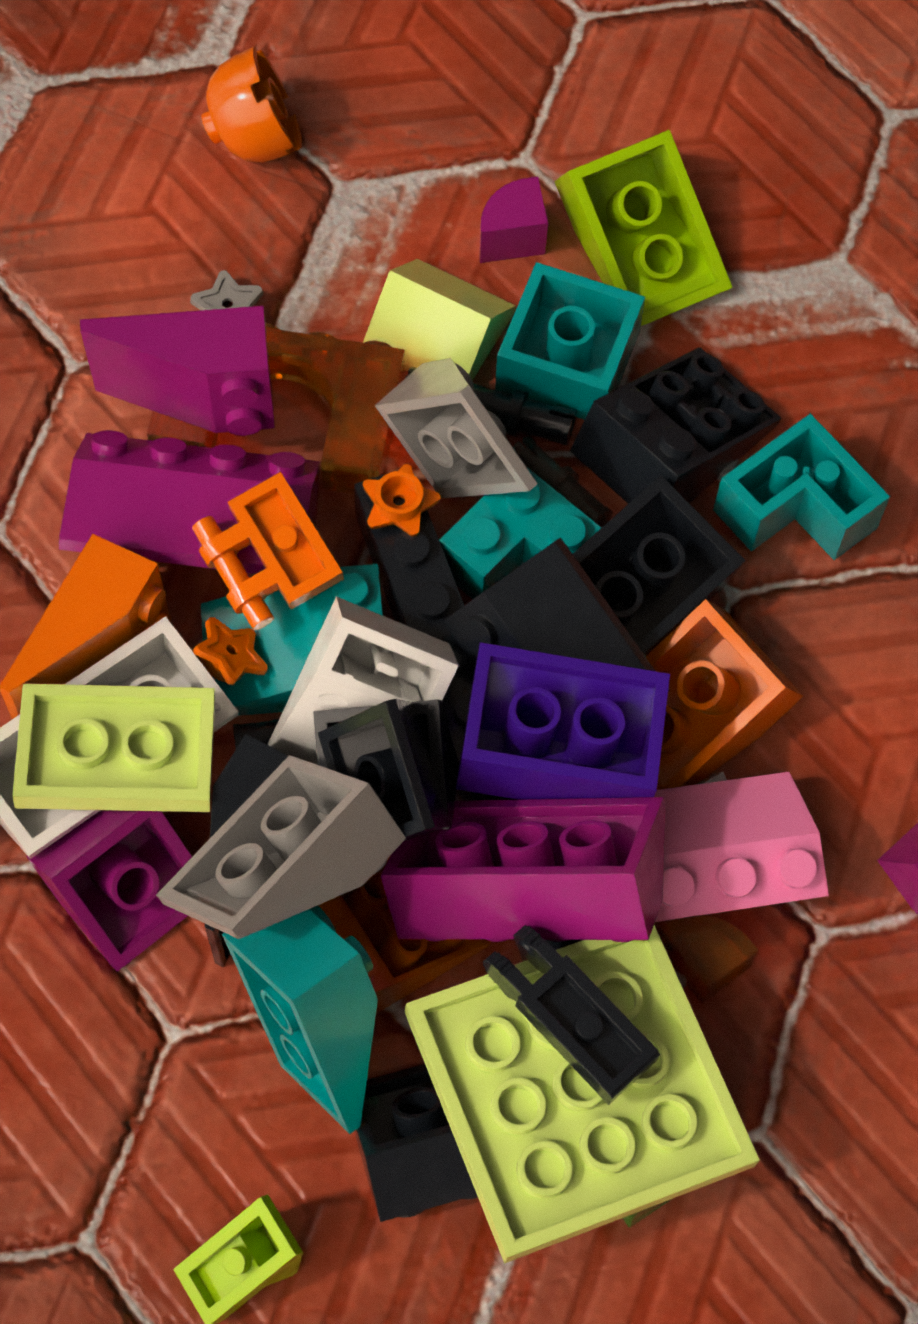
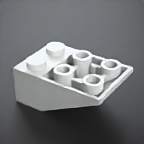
M336 596L267 745L288 756L291 755L318 765L313 711L374 706L391 699L409 702L439 699L442 702L459 666L450 644Z

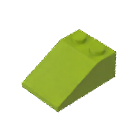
M670 130L567 171L554 181L574 232L602 283L645 296L641 326L733 288Z

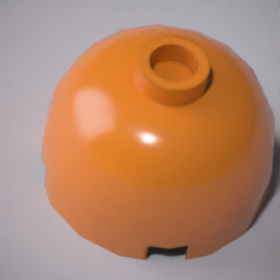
M252 47L234 55L219 65L210 77L206 91L209 111L201 115L203 125L211 141L214 144L224 142L233 155L247 162L263 163L302 149V137L296 115L294 114L288 118L283 100L289 97L276 70L262 50L257 51L256 47Z

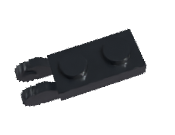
M524 925L513 935V940L522 955L529 959V962L538 971L544 973V975L532 985L509 959L496 951L483 961L485 971L507 997L516 1001L515 1007L596 1093L610 1105L658 1060L661 1054L567 955L562 958L535 929Z

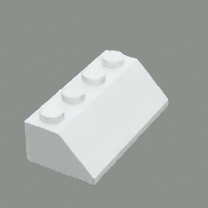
M166 616L65 684L215 688L214 732L238 716V710ZM20 715L0 727V825L31 859L101 810L17 809L14 807L12 795Z

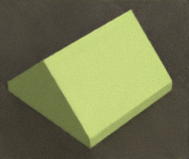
M415 259L389 271L365 335L363 349L407 371L411 366L418 368L422 363L451 358L473 380L515 313L516 305L426 262Z

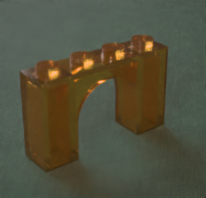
M265 323L271 380H291L310 387L326 401L332 412L321 459L323 489L354 494L355 483L384 475L394 432L375 405L405 379V349L393 348L391 345L381 341L373 340L361 343L336 339L325 332L305 334L280 330L274 325ZM152 411L147 431L148 440L151 441L170 437L180 439L186 445L208 448L215 447L218 433Z

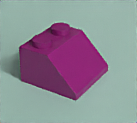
M101 810L30 859L26 856L58 902L117 972L188 916L164 905L156 896L192 858L161 811Z

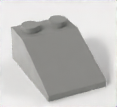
M451 358L422 363L375 405L431 486L440 494V498L527 492L538 484L505 437L506 429L501 420L485 408L473 391L474 384L469 374L461 366L455 364Z
M289 755L156 896L164 905L237 939H241L363 886L372 875L383 868L388 857L406 837L369 783Z

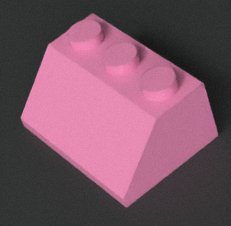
M790 772L656 791L654 797H664L666 813L663 901L655 922L829 896L820 832Z

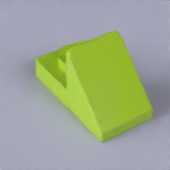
M267 1194L259 1197L173 1270L205 1324H217L224 1321L264 1287L296 1274L303 1251Z

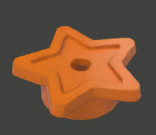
M404 464L398 471L384 475L380 480L367 479L363 482L365 492L374 503L367 520L371 529L396 525L410 536H417L420 530V514L436 505L440 500L438 492L422 487L421 482L414 476L412 467L409 464ZM401 497L405 500V503L403 505H396L393 502L394 499Z
M210 617L205 622L208 639L199 643L193 649V653L200 657L201 663L212 677L229 685H234L245 673L266 674L268 665L254 650L256 633L253 629L232 630L214 617Z

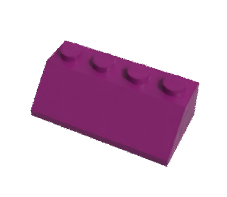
M113 430L99 431L94 434L86 433L73 457L59 535V550L82 552L91 535L95 534L151 561L209 568L199 553L202 545L192 530V526L207 516L214 517L222 532L237 524L238 522L229 509L228 501L279 472L283 474L311 522L316 526L320 461L306 460L303 456L293 452H278L272 455L249 453L235 445H218L213 448L186 445L180 439L170 437L158 438L154 441L127 438L124 433ZM252 545L238 552L237 557L247 573L257 574L266 569Z
M664 797L455 801L451 829H441L403 841L391 854L381 874L398 939H426L433 942L446 939H486L492 942H500L513 939V935L524 925L535 929L543 939L553 942L568 940H612L615 942L649 940L663 901L666 813Z

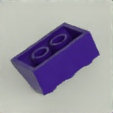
M480 642L456 789L518 800L654 797L657 791L670 674Z

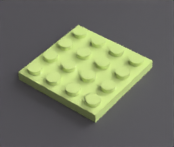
M655 925L649 940H632L629 942L582 940L556 950L562 958L567 955L661 1054L658 1060L610 1105L596 1093L515 1007L516 1001L507 997L488 974L408 1002L405 1005L404 1012L504 1264L753 1168L760 1161ZM529 960L514 965L532 985L544 975Z

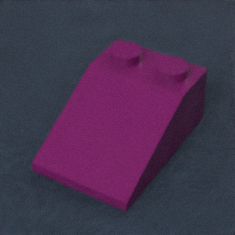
M263 306L80 319V331L95 391L215 433L230 432L234 435L246 436L255 434L261 429L275 428L271 369Z

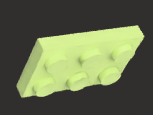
M23 684L12 795L14 807L17 809L210 812L215 688Z

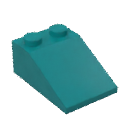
M378 564L340 567L344 580L292 610L279 590L265 598L264 601L273 614L274 620L264 628L255 631L254 650L268 665L266 674L245 673L234 685H229L212 677L238 710V716L283 712L336 596L382 615ZM226 596L201 603L203 641L208 639L205 622L210 617L218 619L232 630L252 629L243 613H235Z
M318 905L241 939L223 933L222 936L280 1066L351 1134L361 1125L378 998L368 976V972L373 969V963L367 951L355 937L349 935L343 939L338 935L331 920Z

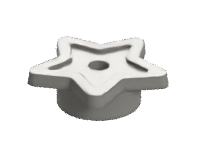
M223 270L219 272L213 288L192 294L190 303L200 310L225 309L223 306L225 301L233 303L229 308L252 307L263 296V290L258 285H238L231 275Z

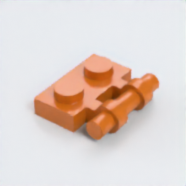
M281 472L228 501L229 509L238 522L237 524L222 532L214 517L207 516L192 526V530L202 545L199 549L200 555L209 568L217 569L229 589L226 595L227 600L235 613L244 614L254 631L264 628L274 620V616L264 600L275 591H280L292 610L344 580L342 570ZM249 545H252L266 568L252 577L248 575L237 557L238 552Z

